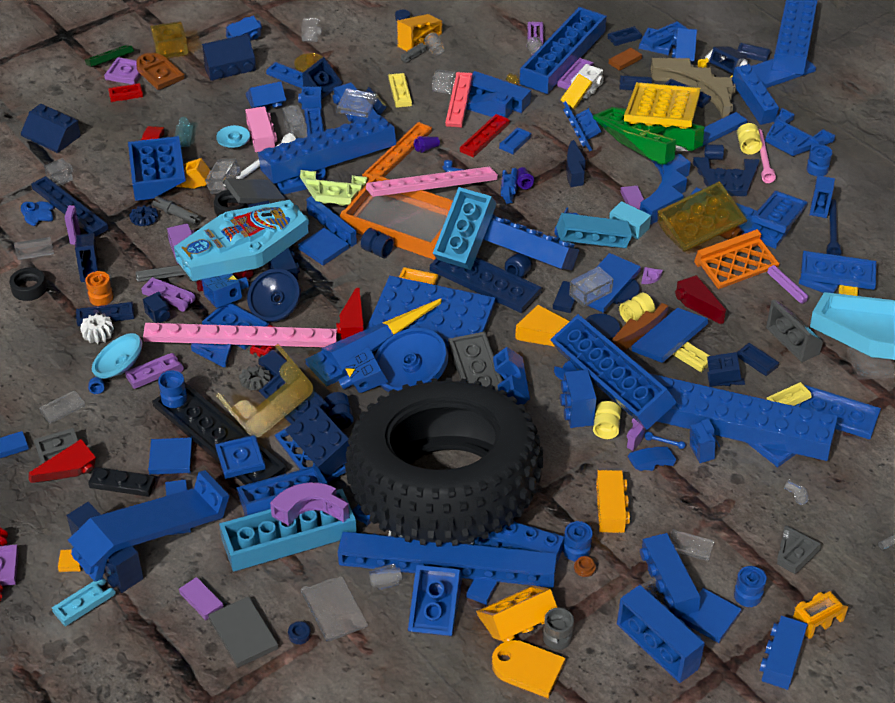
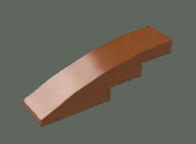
M661 303L653 313L645 311L638 321L630 318L611 342L622 351L630 348L667 317L668 305Z

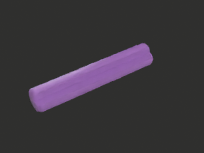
M775 265L768 268L767 273L799 303L807 302L808 295Z

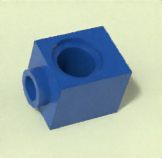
M302 87V92L298 94V102L302 103V110L318 107L321 110V87Z

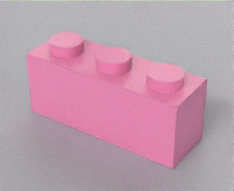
M265 107L245 109L246 121L255 152L275 147L274 142H277L276 132H274L270 113L266 112Z

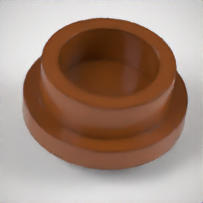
M588 556L579 557L574 563V571L579 576L589 577L595 572L596 565Z

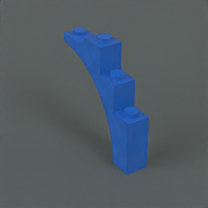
M681 154L675 155L674 160L664 165L651 160L659 170L662 182L650 197L640 203V210L651 215L650 225L681 208L684 196L682 193L686 190V177L689 176L691 164Z

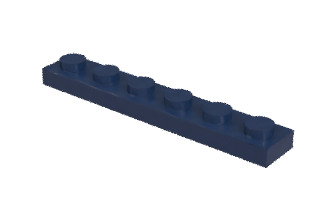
M46 176L31 183L32 189L63 214H66L68 205L75 206L79 226L89 234L94 233L96 237L109 230L106 222Z

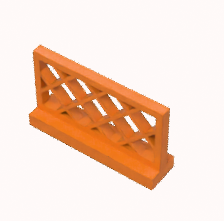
M758 229L698 250L694 260L697 267L702 266L718 289L767 272L768 268L773 265L777 268L779 267V262L760 239L761 233ZM758 245L762 252L751 250V248ZM738 252L747 253V258L736 254ZM749 256L760 257L759 262L749 259ZM727 257L733 259L732 264L722 261V258ZM762 258L769 260L772 264L761 263ZM734 261L744 262L745 265L744 267L735 265ZM708 263L717 264V269L709 267ZM747 264L757 266V269L751 270L746 268ZM719 266L730 268L729 273L719 270ZM732 269L742 272V275L731 274ZM717 275L727 277V280L720 282Z

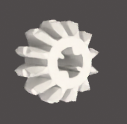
M96 313L94 316L89 315L88 318L83 319L80 327L83 338L88 340L90 344L93 342L97 344L101 341L106 342V339H110L112 333H114L112 320L110 317H106L105 314L98 315Z

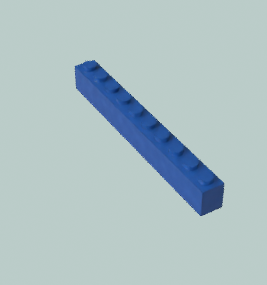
M342 532L338 548V560L341 566L415 573L416 565L460 569L463 574L462 578L466 579L480 578L504 583L554 588L557 553L458 543V546H452V543H442V547H439L434 542H427L425 546L420 545L418 540H412L409 543L405 542V538L356 532Z

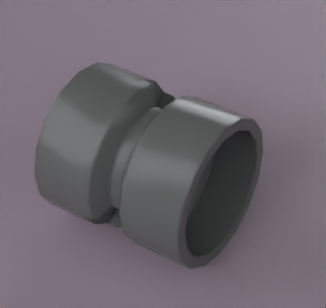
M553 608L545 615L543 641L551 649L562 650L571 644L574 619L568 610Z

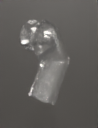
M788 480L784 489L794 494L797 504H806L809 499L806 488Z

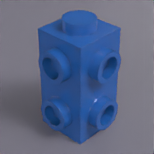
M254 15L246 17L239 22L231 23L227 26L226 37L231 38L248 34L250 40H255L261 36L262 25L259 20H256Z

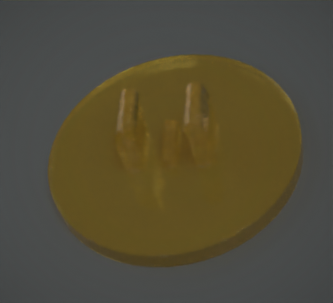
M315 53L300 55L294 61L295 68L300 72H304L323 56Z

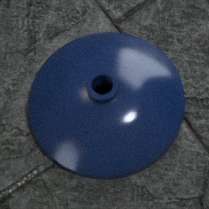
M270 269L261 273L255 278L248 290L247 303L250 311L265 322H276L286 318L295 310L299 303L301 295L299 282L293 274L284 269Z

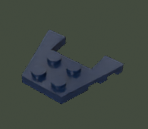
M693 157V165L698 168L697 172L699 175L703 176L704 183L710 193L721 196H747L759 166V159H744V170L710 169L709 158Z

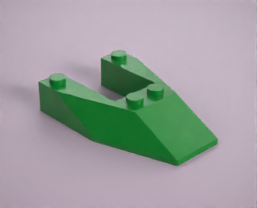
M611 107L593 115V119L619 143L651 160L657 161L658 164L664 165L675 159L676 145L685 147L689 151H694L703 146L704 126L692 123V127L686 129L679 128L678 126L663 127L661 124L650 126L639 122L637 124H630L628 121H624L626 109Z

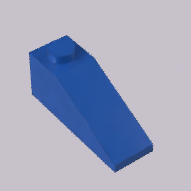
M499 92L469 96L466 109L490 117L498 114L508 118L512 113L513 96Z

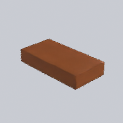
M629 48L610 58L609 64L620 71L641 60L642 54L633 48Z

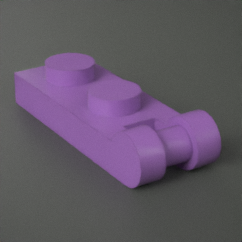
M153 277L141 288L142 294L147 296L160 292L163 301L165 300L168 304L177 307L182 312L188 308V304H191L196 299L192 292Z
M170 353L125 372V375L132 387L136 389L158 380L160 375L166 371L175 370L181 373L184 367L178 361L176 355Z

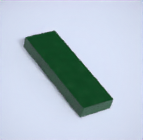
M126 44L87 58L85 63L87 66L92 67L134 52L133 46Z

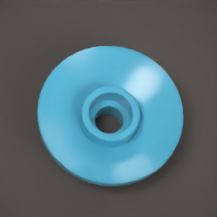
M227 126L217 133L216 139L224 147L235 148L246 144L250 139V133L241 126Z

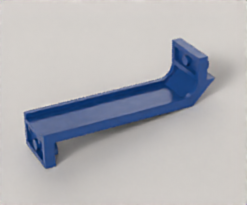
M206 470L198 472L193 489L90 518L68 539L69 543L73 546L71 555L94 582L102 580L106 562L114 552L223 518L229 494Z

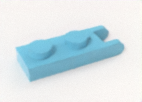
M102 578V580L93 581L52 607V610L62 624L67 626L113 597L116 591L113 588L103 591L101 587L106 583V580Z

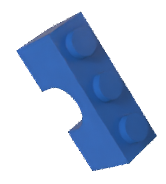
M505 347L493 357L495 371L505 379L497 385L498 391H506L508 398L513 396L517 399V405H523L530 400L523 357L510 348Z

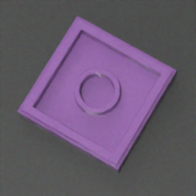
M117 57L104 75L105 80L136 84L141 76L136 69L137 60Z

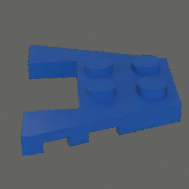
M782 108L775 119V123L766 135L765 142L794 156L810 150L814 145L831 143L835 140L836 135L822 129L815 136H811L788 124L794 119V114Z

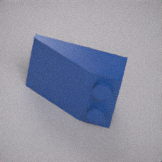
M416 565L408 632L443 636L453 635L463 576L460 569Z

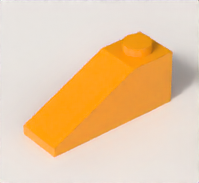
M202 158L184 163L185 182L176 187H204L210 182L212 171Z

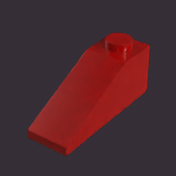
M355 288L339 315L340 323H336L337 334H341V340L364 331L360 288Z
M80 439L30 471L28 480L30 483L76 477L82 473L87 474L94 468L96 457Z

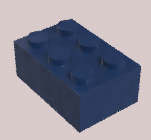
M316 403L285 430L327 477L332 475L347 461L346 451L347 447L350 446L348 444V437Z

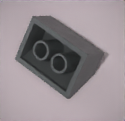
M775 299L772 300L766 328L801 362L819 355L823 343L821 338L789 308Z

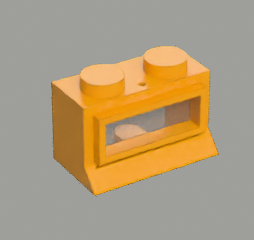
M831 591L825 594L819 592L812 598V601L808 603L802 601L795 607L793 619L807 623L805 635L808 639H811L817 626L821 625L824 629H828L834 617L840 623L843 622L848 606L842 605Z

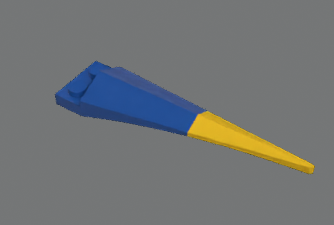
M442 298L321 348L322 351L305 359L306 365L328 387L348 374L344 367L347 361L368 346L372 352L376 351L388 338L402 331L418 318L440 305Z

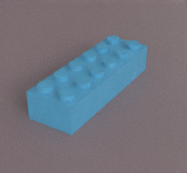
M343 489L336 490L337 497L344 499L348 503ZM349 503V518L345 522L326 512L311 510L300 514L288 526L272 517L271 509L219 523L221 539L233 572L340 541L342 532H356V519Z

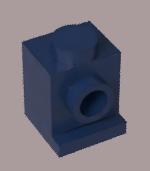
M160 292L143 299L145 313L154 323H162L169 319L170 313L168 311L170 308L168 303L162 300Z

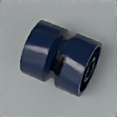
M369 228L363 234L360 244L363 250L373 251L374 255L385 259L392 252L394 238Z
M334 392L325 397L324 400L329 405L325 410L326 415L340 430L348 428L354 421L348 396L342 392Z

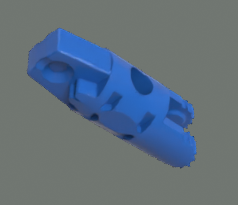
M512 168L511 174H508L506 170L502 171L501 196H503L506 204L512 203L513 197L516 194L517 168Z

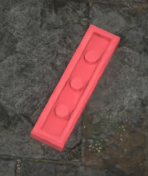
M456 73L445 122L446 127L462 128L473 79L472 73Z

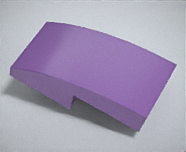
M633 418V427L627 434V448L632 451L638 447L646 431Z

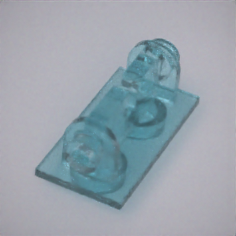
M186 117L180 118L179 125H176L175 137L179 136L181 147L190 146L193 125H189V120Z

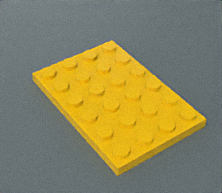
M636 82L624 114V121H628L630 124L645 123L650 126L655 124H661L663 127L678 126L682 129L692 127L701 88Z

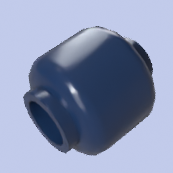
M516 253L505 262V271L522 278L530 272L531 261L526 255Z

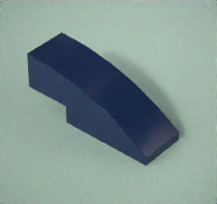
M572 140L567 152L566 175L570 187L584 185L585 159L575 140Z

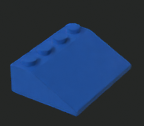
M179 136L128 142L135 201L153 199L185 182Z

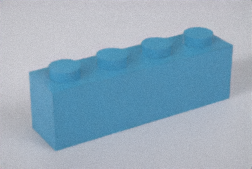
M561 213L556 225L561 241L627 248L632 237L628 221Z

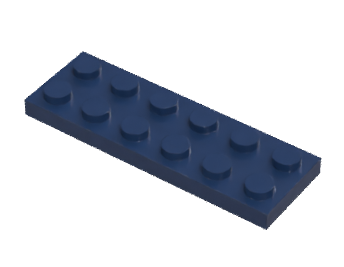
M477 257L471 270L440 261L437 258L430 264V271L481 295L495 297L496 302L519 313H522L541 293L540 286Z

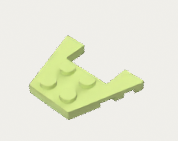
M300 171V178L314 200L323 204L337 203L342 206L349 205L367 183V177L353 175L351 183L316 180L315 171Z

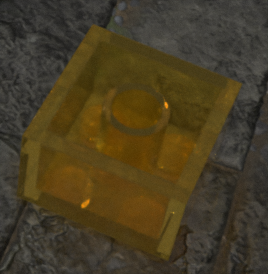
M182 22L150 26L155 53L161 54L166 58L188 54L187 40Z

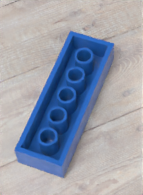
M495 214L492 215L483 238L486 241L561 269L573 270L579 253V249L574 248L575 244L561 241L557 237L545 235L541 231L529 229L527 226L513 223L511 220L497 217Z

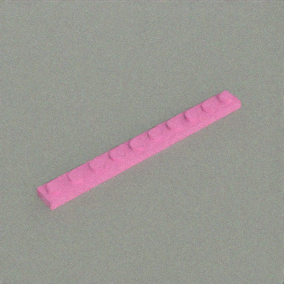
M145 323L143 341L326 347L336 342V329Z

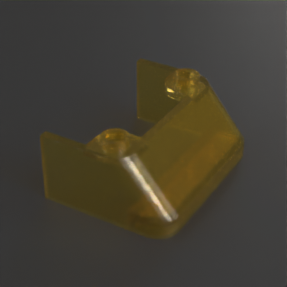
M279 343L275 347L287 360L280 368V376L286 383L255 408L246 400H241L232 406L221 392L216 394L217 398L250 436L255 435L256 438L264 435L313 392V385Z

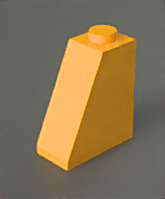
M537 305L516 325L515 339L554 346L550 339L570 321Z

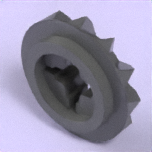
M256 365L255 367L248 366L247 370L242 369L239 380L244 388L259 390L271 380L269 370H266L264 366L259 368Z

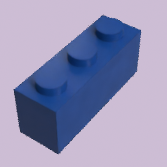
M782 615L779 624L774 623L770 635L774 637V640L768 641L765 651L769 656L768 659L763 658L759 670L764 672L762 682L786 690L789 689L807 623Z

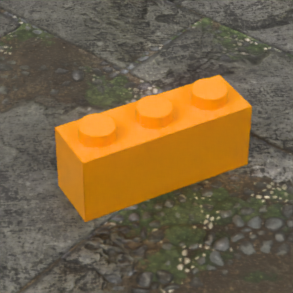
M598 470L596 491L599 532L625 533V525L630 522V513L625 509L628 508V495H624V492L627 491V479H623V471Z

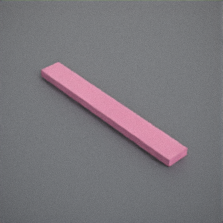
M489 166L366 183V189L375 197L497 180L498 174Z

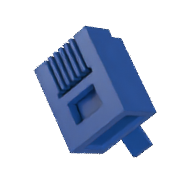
M709 418L690 425V447L699 463L715 459V442L718 447L720 445Z

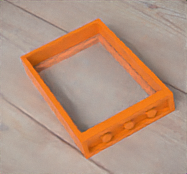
M374 175L367 183L390 179ZM365 186L358 192V195L348 207L341 212L340 218L354 228L358 234L363 235L367 229L373 228L380 231L381 234L384 233L393 237L394 246L435 260L436 257L433 255V251L453 200L423 190L373 197Z

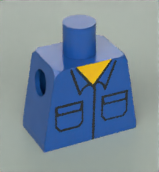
M232 274L201 279L204 296L215 308L241 299V290L249 288L246 277L236 279Z
M369 346L344 364L348 374L338 380L344 390L354 385L359 393L388 382Z

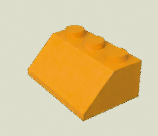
M532 585L476 612L494 639L506 642L514 639V635L517 633H526L533 630L535 625L539 623L544 624L546 613L553 608H557L551 589Z

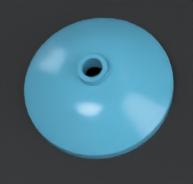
M131 333L120 336L110 342L95 358L92 364L93 374L101 379H107L128 371L136 362L141 352V338L137 334Z

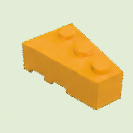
M429 14L397 20L398 47L408 51L420 43L426 45L442 34V20Z

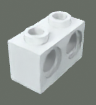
M585 64L571 80V84L578 74L592 81L593 84L583 97L588 99L602 85L604 77L602 76V69Z

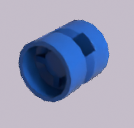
M821 144L811 147L806 167L809 174L813 176L827 175L832 157L831 148Z
M175 370L162 373L158 378V384L163 405L169 408H177L185 404L187 393L183 374Z
M582 521L571 522L566 526L564 533L563 553L565 557L572 561H576L582 556L589 557L592 543L591 527Z
M746 566L739 570L734 589V598L740 605L754 607L761 603L767 581L764 571L755 566Z

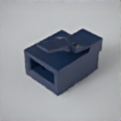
M737 352L707 356L709 368L707 374L710 387L745 385L744 378H741Z

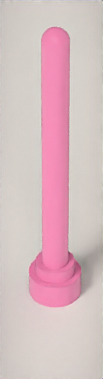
M758 129L762 141V148L760 149L764 169L761 173L762 180L765 183H772L776 179L775 171L770 168L763 131Z

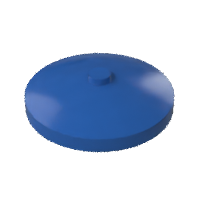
M411 328L400 331L388 338L375 354L388 380L387 383L380 386L388 392L392 389L399 391L402 389V385L405 384L414 386L420 380L423 383L431 382V379L434 378L438 380L448 363V350L441 336L426 328Z

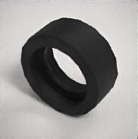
M229 190L221 191L214 198V210L217 217L228 211L248 208L247 203H238L239 205L235 207H223L227 203H238Z
M33 267L19 269L12 274L9 280L13 296L22 301L38 299L47 289L43 272ZM27 281L37 282L30 287H19L20 284Z

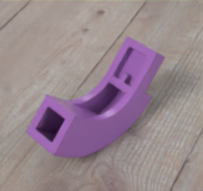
M303 483L292 486L282 491L270 502L272 517L288 526L300 514L311 510L326 512L342 522L349 518L348 503L344 499L337 497L336 488L322 483Z

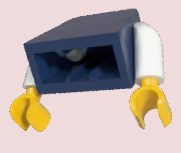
M714 47L705 56V59L698 61V68H707V63L709 62L730 73H734L735 67L748 64L746 60L747 55L731 47Z

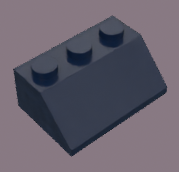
M248 34L202 44L205 71L210 81L256 71L255 56Z
M39 104L29 111L21 131L22 137L56 153L62 151L81 136L78 120L43 104Z

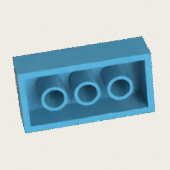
M458 187L433 251V255L438 260L469 270L472 269L497 205L492 196Z

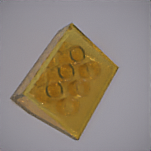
M720 181L658 210V224L666 236L683 252L747 222L746 217Z

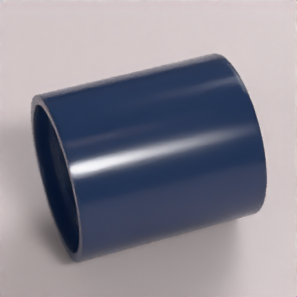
M705 145V157L709 158V160H723V145Z

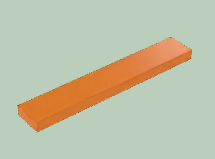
M417 122L396 142V145L392 146L362 174V177H367V181L371 180L374 175L385 177L415 149L414 140L419 136H428L432 132V127Z

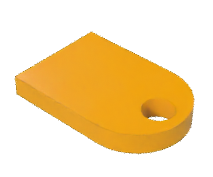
M517 640L506 641L500 644L492 655V669L499 679L545 698H549L565 664L564 657ZM507 655L510 659L508 661H501L498 657Z

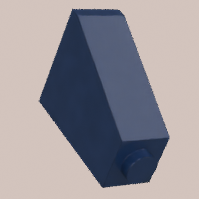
M94 233L76 235L75 252L80 282H85L86 277L90 273L99 271Z

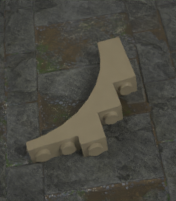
M652 58L650 69L652 80L667 82L670 79H674L689 87L701 88L700 92L711 96V102L719 110L721 118L727 117L732 113L733 104L730 102L732 93H735V84L732 83L731 77H714V74L711 73V68H694L690 63V58Z

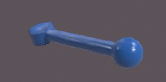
M651 432L645 433L646 440L661 441L678 446L680 449H684L686 446L683 441L676 442L654 436Z

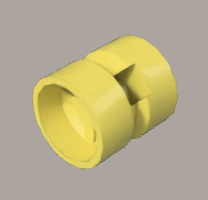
M746 123L738 128L737 136L741 151L745 154H755L760 151L762 141L758 127L753 123Z
M642 292L631 300L623 302L619 306V311L622 319L627 323L630 318L638 321L645 311L653 313L655 306L651 297Z
M604 401L596 406L593 432L596 436L602 439H612L619 434L621 408L617 403Z

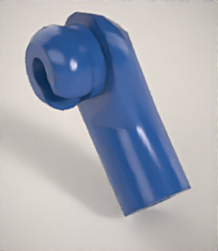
M452 160L444 161L443 170L445 172L464 170L454 168Z

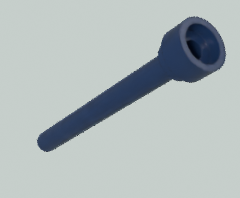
M831 199L829 207L830 243L827 245V254L840 256L841 245L837 242L836 200Z

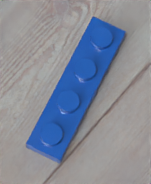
M312 196L306 199V210L310 216H313L320 224L327 227L330 232L347 242L350 247L357 244L356 230L321 202L315 201Z

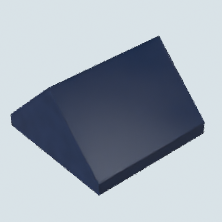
M324 57L302 73L303 87H321L322 99L331 93L335 87L342 84V81Z

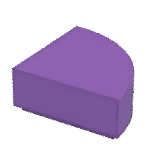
M645 267L641 284L657 282L661 278L663 270Z

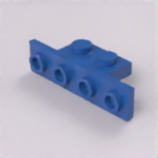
M563 102L566 107L563 110L567 117H571L568 120L572 127H575L573 129L577 137H580L578 138L583 147L587 146L590 152L592 148L587 140L601 132L597 122L593 119L589 108L574 116L567 102Z

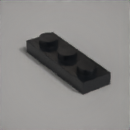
M95 467L88 484L89 488L149 497L155 483V477Z

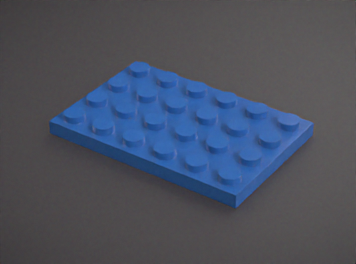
M389 275L366 329L442 298L440 305L418 318L403 330L411 328L432 330L441 336L448 352H451L448 344L449 338L485 332L495 305V297Z

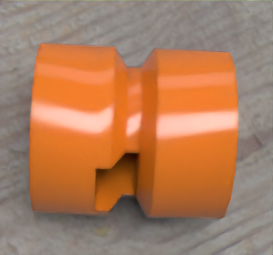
M103 271L90 273L85 279L90 303L95 306L109 304L113 300L109 275Z

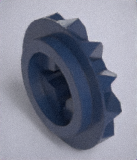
M137 206V209H132V213L129 214L130 221L137 226L151 225L158 219L157 210L152 208V206Z

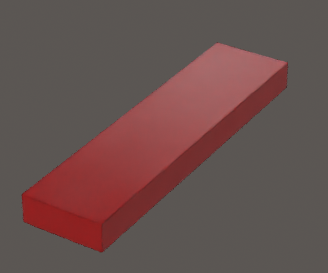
M495 114L460 147V152L474 158L510 124V119Z

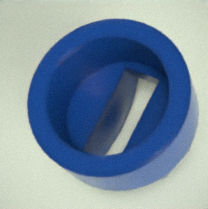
M99 377L91 378L88 383L89 391L93 394L102 393L104 391L103 380Z

